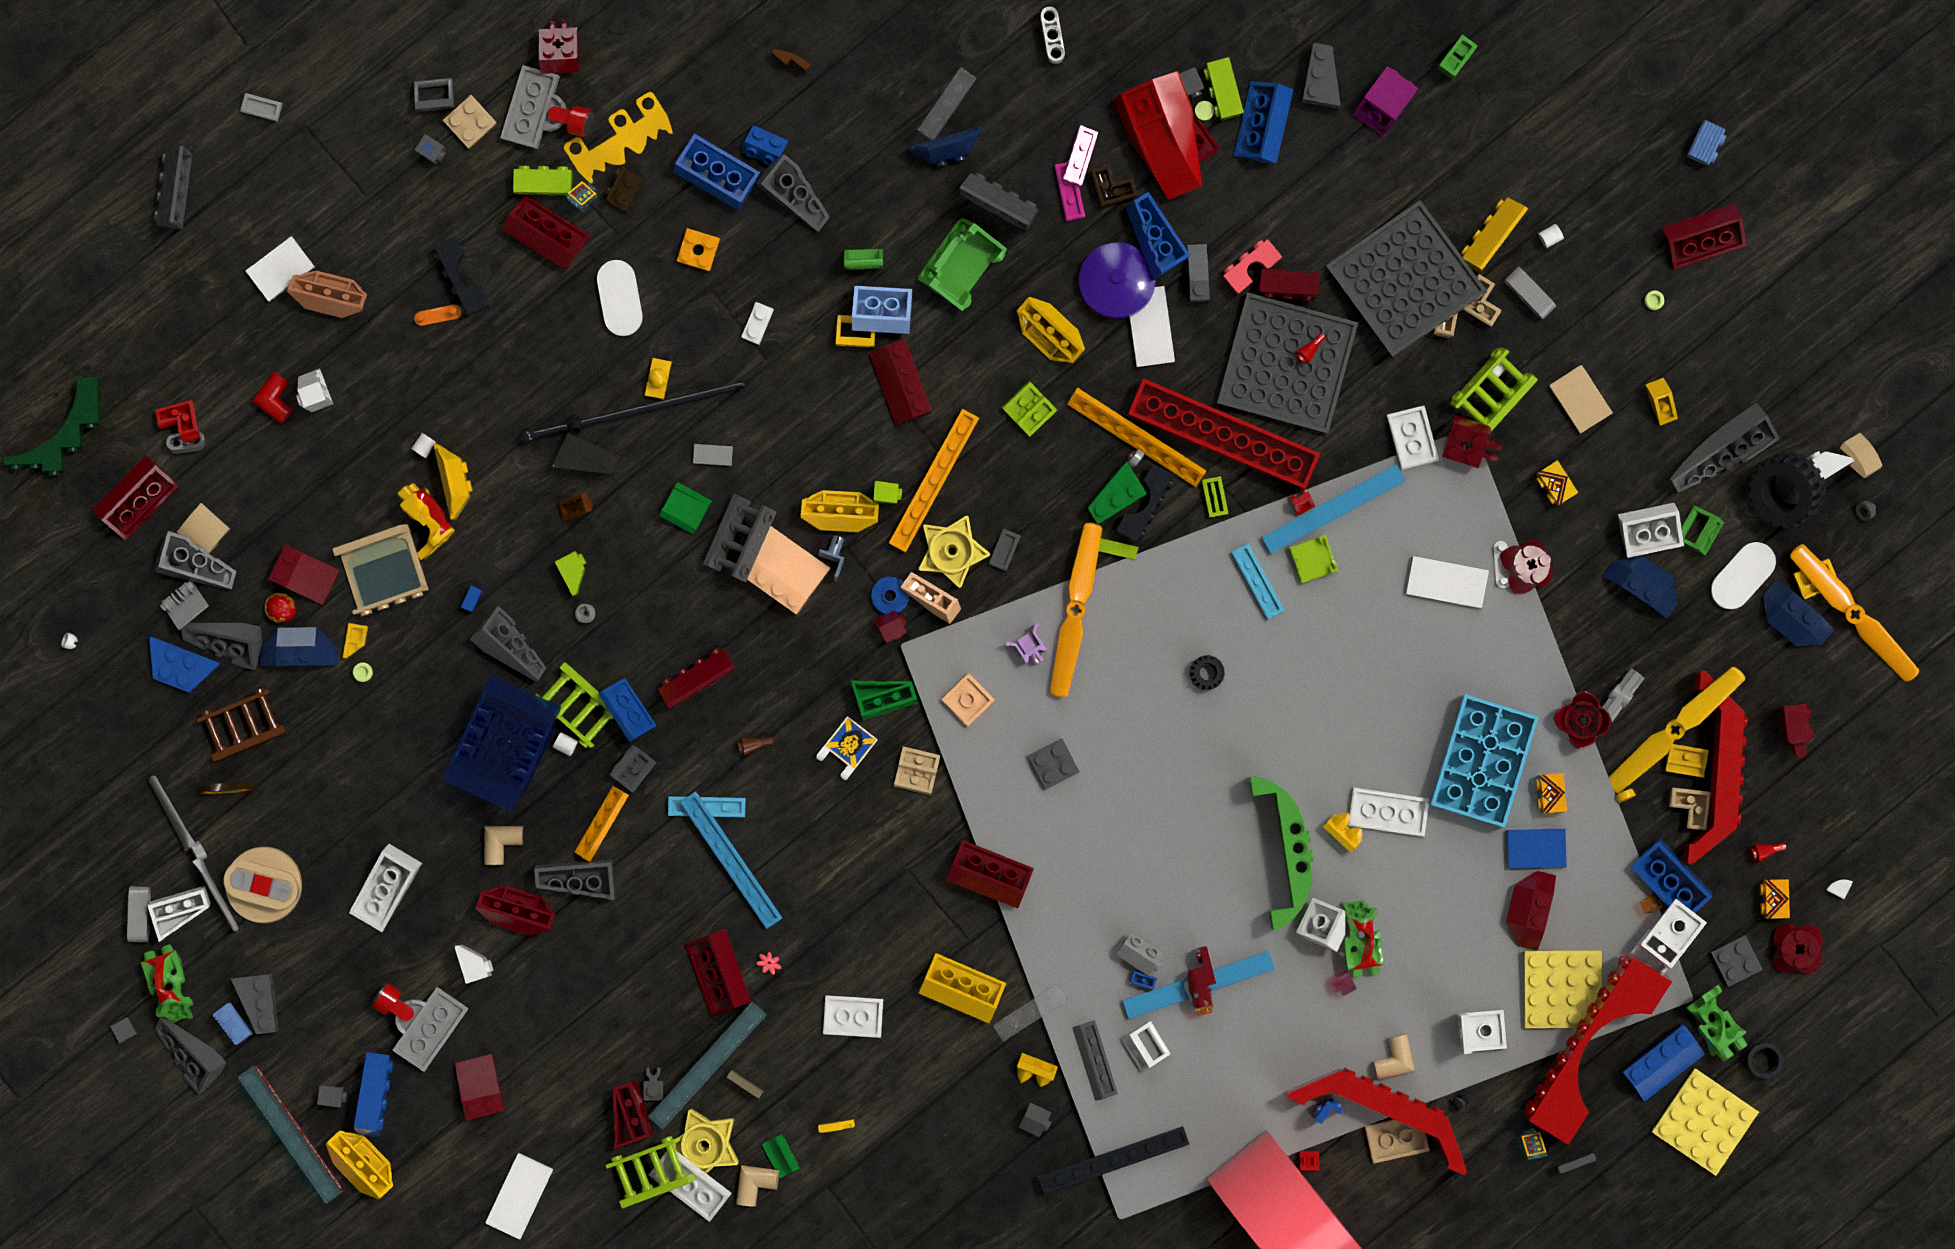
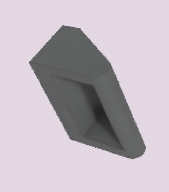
M443 78L414 81L415 110L423 112L454 109L453 79ZM449 87V99L420 101L419 88Z

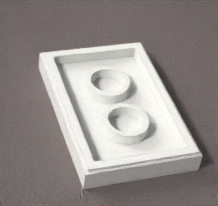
M291 236L247 269L246 272L270 302L289 287L293 275L310 272L315 266Z
M1425 406L1387 415L1401 470L1439 461Z
M826 995L823 1034L881 1038L883 999Z

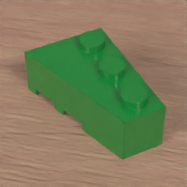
M1127 461L1088 507L1089 513L1098 525L1147 495Z
M851 680L863 721L918 704L912 681L875 682Z

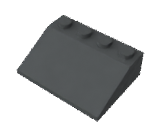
M184 146L168 148L162 157V164L165 166L164 172L160 174L162 188L161 191H158L157 195L159 210L155 211L154 220L157 221V225L160 227L183 229L193 155Z
M977 172L975 175L970 173L960 187V196L1027 232L1038 213V209L1035 208L1036 204L1028 200L1023 202L1016 193L1003 191L1001 185L996 182L990 184L985 181L986 177Z

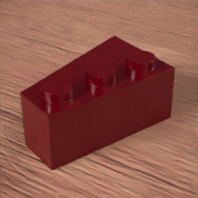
M1261 269L1258 294H1263L1262 297L1274 298V295L1282 296L1281 299L1293 300V297H1299L1301 301L1312 302V299H1316L1318 296L1320 272L1309 274L1303 273V271L1289 272L1286 270Z
M633 1080L614 1087V1149L654 1135L655 1133L637 1081Z

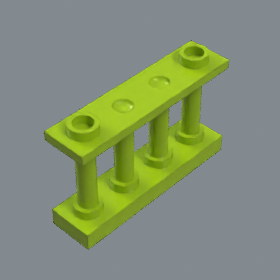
M1502 347L1492 352L1491 358L1461 391L1453 395L1452 401L1449 403L1455 408L1462 406L1477 422L1490 426L1491 431L1538 380L1527 372L1521 374L1505 358L1509 351ZM1499 363L1517 380L1513 388L1509 389L1492 372ZM1486 377L1504 394V398L1500 402L1496 403L1479 386ZM1473 392L1491 408V412L1487 416L1483 417L1466 400Z
M564 662L560 667L563 671L561 673L562 676L543 697L536 694L534 696L537 699L535 703L543 710L547 708L580 738L578 742L585 748L588 746L593 748L595 746L591 742L593 737L614 717L600 698L599 692ZM573 679L577 683L576 689L555 710L548 703L549 700L567 680ZM587 692L591 696L590 702L570 723L562 716L563 713L581 693ZM596 706H603L606 709L604 711L605 714L584 736L576 728Z
M672 1136L662 1139V1143L624 1158H622V1155L611 1158V1163L607 1164L606 1168L616 1167L626 1193L624 1195L625 1199L619 1201L622 1208L690 1184L696 1180L693 1173L687 1175L686 1172H683L673 1144L680 1141V1137L673 1139ZM666 1147L676 1173L675 1180L670 1181L669 1178H666L656 1150ZM648 1153L660 1181L658 1182L659 1186L654 1188L649 1184L639 1158ZM629 1160L633 1161L643 1187L641 1188L642 1192L638 1194L633 1191L623 1163Z

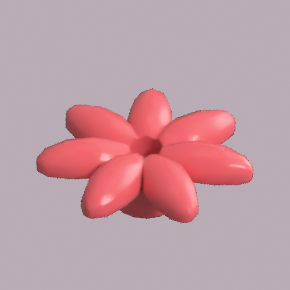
M768 952L767 957L763 954L759 955L762 961L757 962V965L764 966L762 969L763 973L769 970L774 975L775 969H781V966L777 964L779 957L772 959L771 952Z

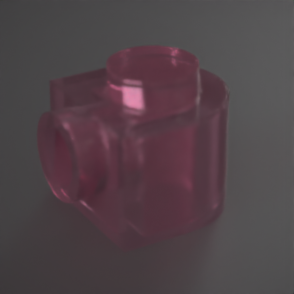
M1347 970L1333 976L1334 981H1332V985L1336 992L1340 991L1343 996L1357 989Z

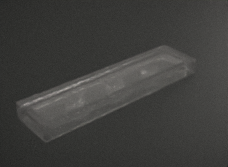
M960 67L918 131L929 139L934 140L977 78Z
M1056 984L993 1026L1004 1042L1068 999L1059 985Z

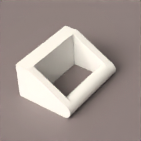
M1151 1021L1121 1039L1141 1072L1149 1069L1171 1054ZM1145 1029L1148 1030L1162 1055L1152 1060L1137 1035Z

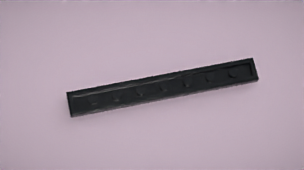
M1181 1126L1038 1176L1045 1195L1190 1144L1185 1129Z

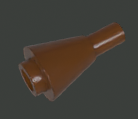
M740 737V741L737 742L738 752L745 756L760 749L762 746L772 745L773 739L772 737L763 739Z

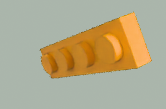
M612 786L576 848V854L589 862L592 860L629 796L628 794Z

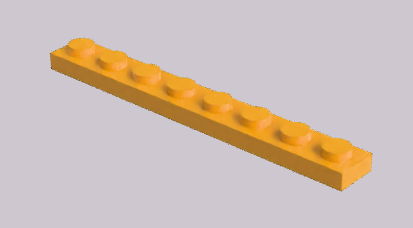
M1079 388L1076 389L1067 405L1137 450H1142L1145 455L1196 487L1205 474V469Z
M964 409L961 410L889 544L906 553L977 424L979 417Z

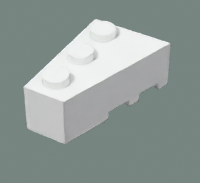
M320 369L298 377L297 390L299 395H296L300 406L310 412H314L333 405Z
M206 886L149 902L147 906L159 942L209 908L211 901Z

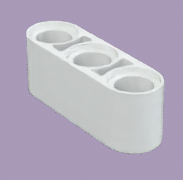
M1046 7L1041 12V24L1047 57L1051 63L1059 64L1063 61L1065 55L1059 17L1055 8ZM1051 12L1055 18L1052 21H1047L1044 15ZM1050 31H1055L1058 34L1055 40L1048 38L1047 34ZM1059 50L1061 57L1055 59L1051 56V52Z

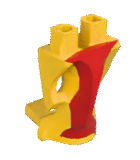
M412 483L402 488L397 494L403 500L400 504L403 511L412 519L420 522L423 526L427 525L430 529L427 544L417 553L420 560L427 559L439 546L446 542L455 530L446 521L445 514L437 502L430 496L428 489L423 488L420 490Z

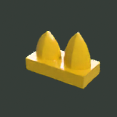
M1349 813L1333 814L1323 828L1352 853L1362 841V829H1350L1348 827Z
M1022 1053L1017 1065V1075L1020 1083H1023L1033 1074H1036L1037 1083L1042 1087L1051 1080H1054L1058 1066Z

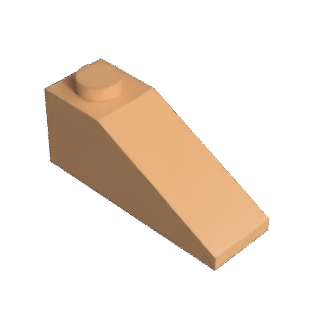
M912 572L901 585L902 590L949 624L961 610L958 599Z

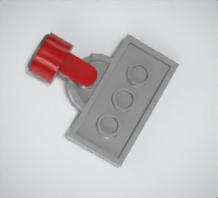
M522 65L500 138L538 149L543 131L551 132L557 130L563 124H567L568 133L586 137L591 131L594 113L592 110L580 106H574L572 111L566 108L564 101L555 95L560 78L559 75L553 73L541 74V70Z
M388 982L384 983L373 998L371 1006L384 1015L389 1011L396 1015L395 1022L397 1028L403 1035L392 1050L425 1072L467 1012L468 1007L437 986L426 1002L420 999H410L402 1002L398 999L401 991Z

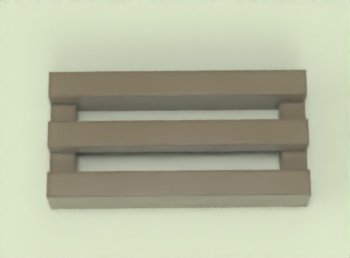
M733 1070L727 1076L728 1079L758 1099L764 1092Z

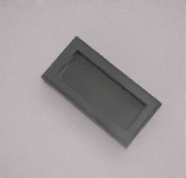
M1003 529L989 565L1007 571L1021 535Z
M1593 1152L1558 1164L1556 1167L1558 1172L1562 1174L1594 1162L1596 1157Z

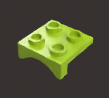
M1326 535L1289 547L1301 584L1339 571Z

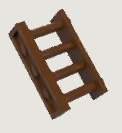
M258 689L253 692L254 695L215 712L208 710L200 714L201 717L197 719V722L202 723L205 721L216 747V753L211 754L214 762L288 733L285 725L279 726V723H276L265 697L272 694L270 690ZM257 699L269 724V731L264 733L258 730L248 703ZM241 707L251 731V738L245 741L240 737L230 713L231 710ZM223 714L234 740L232 742L233 746L228 748L225 745L223 746L212 719Z

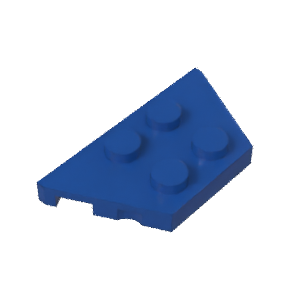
M150 637L153 679L190 693L213 670L220 666L219 662Z

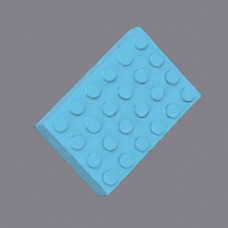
M1463 694L1429 805L1505 828L1539 717Z

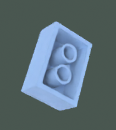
M855 286L852 330L909 334L912 289Z

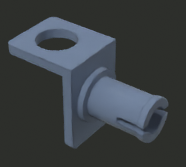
M833 536L828 551L820 549L819 556L839 563L834 577V581L837 582L844 563V557L839 555L844 539L839 537L836 544L838 536Z

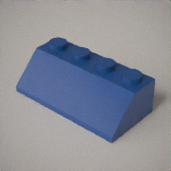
M1250 82L1234 156L1277 164L1293 89L1279 83Z
M696 134L692 136L681 153L673 170L677 175L738 211L747 199L760 174L759 171Z
M1661 838L1656 840L1631 866L1668 907L1677 899L1692 912L1696 913L1713 896V893Z
M1680 1024L1622 1069L1621 1073L1645 1102L1705 1054L1688 1029L1683 1024Z

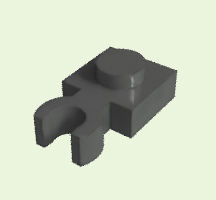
M650 1067L646 1069L649 1081H644V1101L663 1100V1081H658V1077L661 1074L660 1067H657L656 1075L650 1073Z

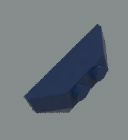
M979 126L908 146L907 150L909 154L931 166L936 165L937 168L948 165V161L961 162L966 160V156H969L982 133V129Z
M1642 555L1613 561L1603 576L1665 619H1668L1678 604L1674 577Z
M1777 580L1763 594L1766 622L1794 646L1822 645L1834 631L1823 616L1795 592Z
M317 627L277 628L261 646L260 667L337 666V646Z

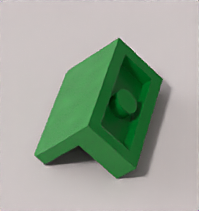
M783 1134L762 1144L774 1169L780 1170L779 1178L800 1168Z

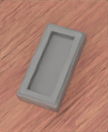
M245 93L240 112L278 122L283 103Z
M694 444L693 464L732 466L733 446Z

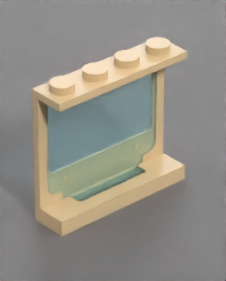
M408 524L399 525L333 548L334 555L341 556L358 608L353 610V614H361V617L371 614V610L378 608V611L389 608L388 604L395 602V605L406 602L405 598L412 596V599L423 596L422 592L429 590Z

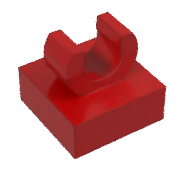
M1303 489L1300 490L1302 495L1297 498L1294 494L1291 495V501L1298 516L1315 507L1309 492L1305 493Z
M1299 1151V1170L1319 1171V1151Z

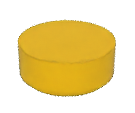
M1629 789L1616 795L1618 803H1621L1636 795L1633 789Z

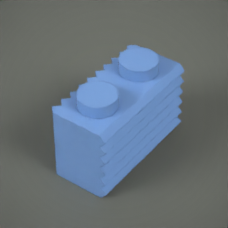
M1704 120L1688 151L1687 157L1706 166L1710 162L1714 163L1718 155L1715 151L1718 145L1722 146L1726 135H1724L1725 129Z
M227 1003L213 1014V1017H216L215 1020H218L222 1029H225L234 1045L240 1044L253 1034L231 1003Z

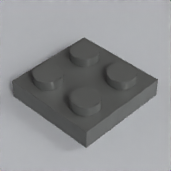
M1063 738L1028 755L1045 790L1080 772Z
M1746 935L1710 952L1727 987L1763 970Z

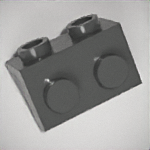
M632 745L625 752L621 761L613 767L610 776L633 793L657 762L635 745Z

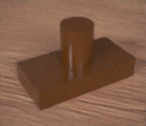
M587 493L576 495L558 503L563 521L591 512L593 503L588 498Z

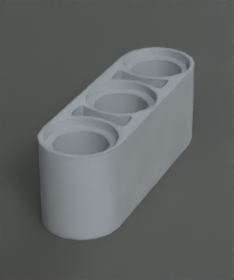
M1517 267L1504 279L1505 283L1540 319L1543 320L1556 307V304L1520 267Z
M130 886L128 942L148 943L150 912L147 905L151 900L150 887Z

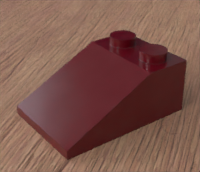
M285 545L269 580L324 605L340 570Z
M493 1054L455 1063L466 1120L506 1110Z

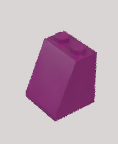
M1387 66L1365 95L1353 115L1384 137L1418 88L1412 82L1400 76L1397 71Z

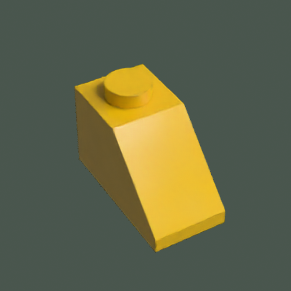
M1664 378L1646 384L1648 397L1659 425L1661 426L1678 419L1672 391Z

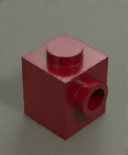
M896 610L875 620L886 643L893 639H899L903 634L907 633L904 628L907 623L902 614L898 616Z

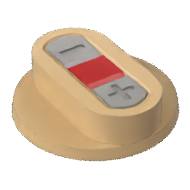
M255 847L243 852L233 861L224 875L226 894L231 906L240 916L256 923H271L287 916L297 905L302 891L301 874L296 863L286 853L272 847Z

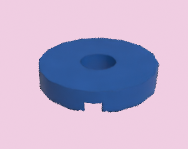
M885 577L875 583L871 599L878 611L888 614L896 610L897 613H900L909 602V594L901 589V585L904 583L902 580L896 577ZM888 590L896 593V598L893 601L885 599V593Z

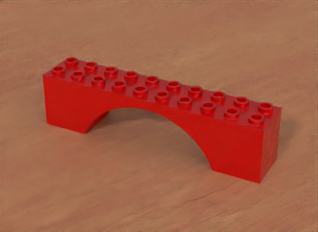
M1628 951L1619 958L1617 962L1619 965L1615 971L1612 970L1608 975L1606 986H1602L1599 989L1597 1000L1589 1005L1586 1011L1588 1014L1585 1019H1581L1578 1022L1576 1033L1568 1038L1566 1042L1567 1047L1564 1052L1561 1051L1555 1059L1557 1063L1547 1071L1545 1075L1546 1080L1543 1085H1538L1535 1090L1536 1096L1532 1101L1529 1100L1524 1108L1526 1110L1525 1115L1530 1122L1568 1145L1589 1113L1582 1101L1578 1086L1579 1063L1588 1042L1603 1026L1617 1018L1632 1014H1652L1672 983L1666 974Z

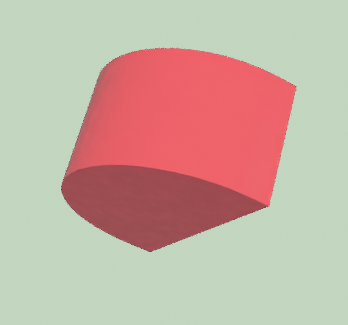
M1267 1130L1207 1178L1213 1189L1260 1249H1362Z

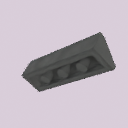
M1095 1020L1074 1026L1073 1031L1095 1100H1102L1118 1094Z

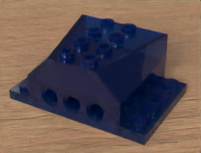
M490 675L442 780L513 812L520 796L525 795L557 726L554 723L562 707L494 675Z

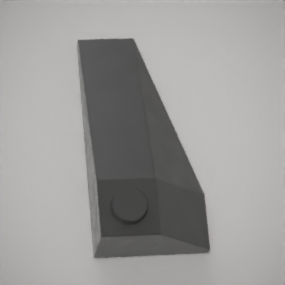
M782 154L765 169L755 184L771 198L819 232L829 219V215L812 191L809 182L804 178L799 166L785 154Z
M167 531L153 570L170 577L229 590L232 589L236 575L234 569L207 553V550L194 544L191 539Z
M497 606L479 625L470 640L483 652L537 682L546 670L545 665L536 652L528 647L524 641L526 638L523 633L519 634L514 626L516 624L514 620Z
M187 623L181 628L183 640L203 650L208 648L216 652L215 656L219 658L224 656L232 660L231 663L236 666L252 670L256 669L262 645L261 627L246 623Z
M164 1017L159 1019L155 1027L156 1033L166 1049L171 1050L174 1054L175 1064H180L185 1072L183 1077L198 1095L201 1094L221 1074L226 1062L213 1048Z

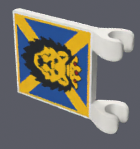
M847 716L817 754L816 758L823 761L827 754L832 752L848 765L841 773V778L847 780L877 742V739Z

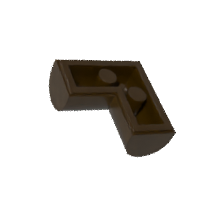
M1109 165L1091 169L1101 207L1138 197L1133 178L1114 183Z

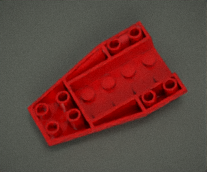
M1179 71L1152 79L1119 94L1113 99L1126 136L1169 200L1202 186L1192 106Z

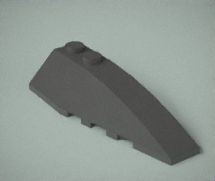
M1755 403L1708 437L1682 463L1670 479L1679 493L1700 483L1701 479L1705 477L1712 478L1716 476L1718 471L1723 469L1729 470L1740 461L1742 463L1749 461L1780 438L1768 415Z

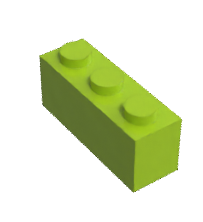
M1229 57L1207 63L1204 74L1206 80H1210L1212 86L1209 87L1211 99L1215 98L1216 101L1214 106L1216 117L1220 116V120L1223 121L1242 116L1244 111Z
M519 166V169H514V194L569 195L568 192L573 188V172L568 170V167L560 166L557 167V170H549L547 166H538V169H530V166Z

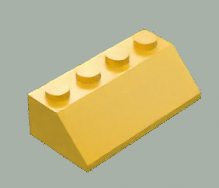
M1507 198L1505 201L1500 200L1495 207L1498 211L1494 216H1488L1483 223L1486 227L1482 232L1478 230L1472 238L1474 243L1471 247L1467 245L1461 252L1463 259L1472 270L1478 274L1483 270L1528 210L1527 207L1510 198Z
M936 953L919 994L990 1024L1006 983Z

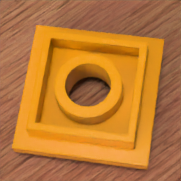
M687 228L677 262L710 271L720 238ZM696 245L704 247V252L701 255L693 253Z

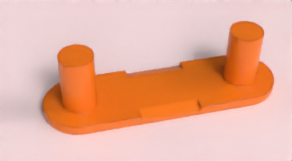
M449 305L416 313L414 320L419 326L457 319L461 316L462 311L458 305Z

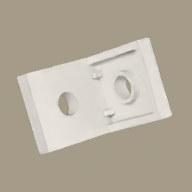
M1504 1010L1457 1013L1461 1053L1472 1054V1051L1507 1048ZM1484 1025H1488L1491 1028V1033L1488 1036H1483L1480 1033V1029Z

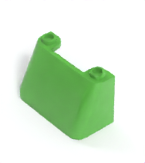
M962 218L956 222L922 269L918 280L956 308L963 311L972 302L970 290L990 262H1000L1004 258L1007 248L975 223Z

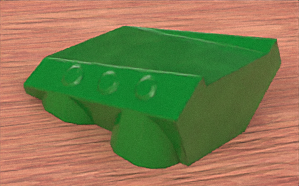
M677 482L660 516L695 534L712 501Z

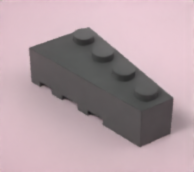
M612 859L536 865L534 868L536 888L578 895L582 894L597 898L601 897L609 900H615L616 898Z

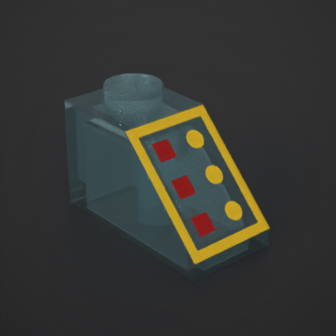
M581 181L565 196L570 203L583 213L597 198L595 193L597 189L589 182L585 184Z
M1535 1129L1524 1130V1134L1519 1135L1524 1158L1532 1160L1546 1157L1547 1153L1541 1133L1539 1131L1535 1132Z

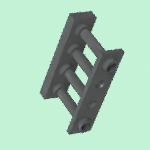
M733 494L703 564L717 571H721L722 566L733 570L731 576L746 582L777 512L762 505L760 511L749 507L751 501ZM745 514L756 517L752 528L741 524ZM738 531L749 535L744 546L733 542ZM730 549L741 553L737 564L726 559Z

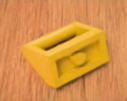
M838 315L836 346L875 347V332H871V338L841 337V323H852V316Z

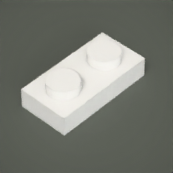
M756 302L742 338L760 345L774 309Z

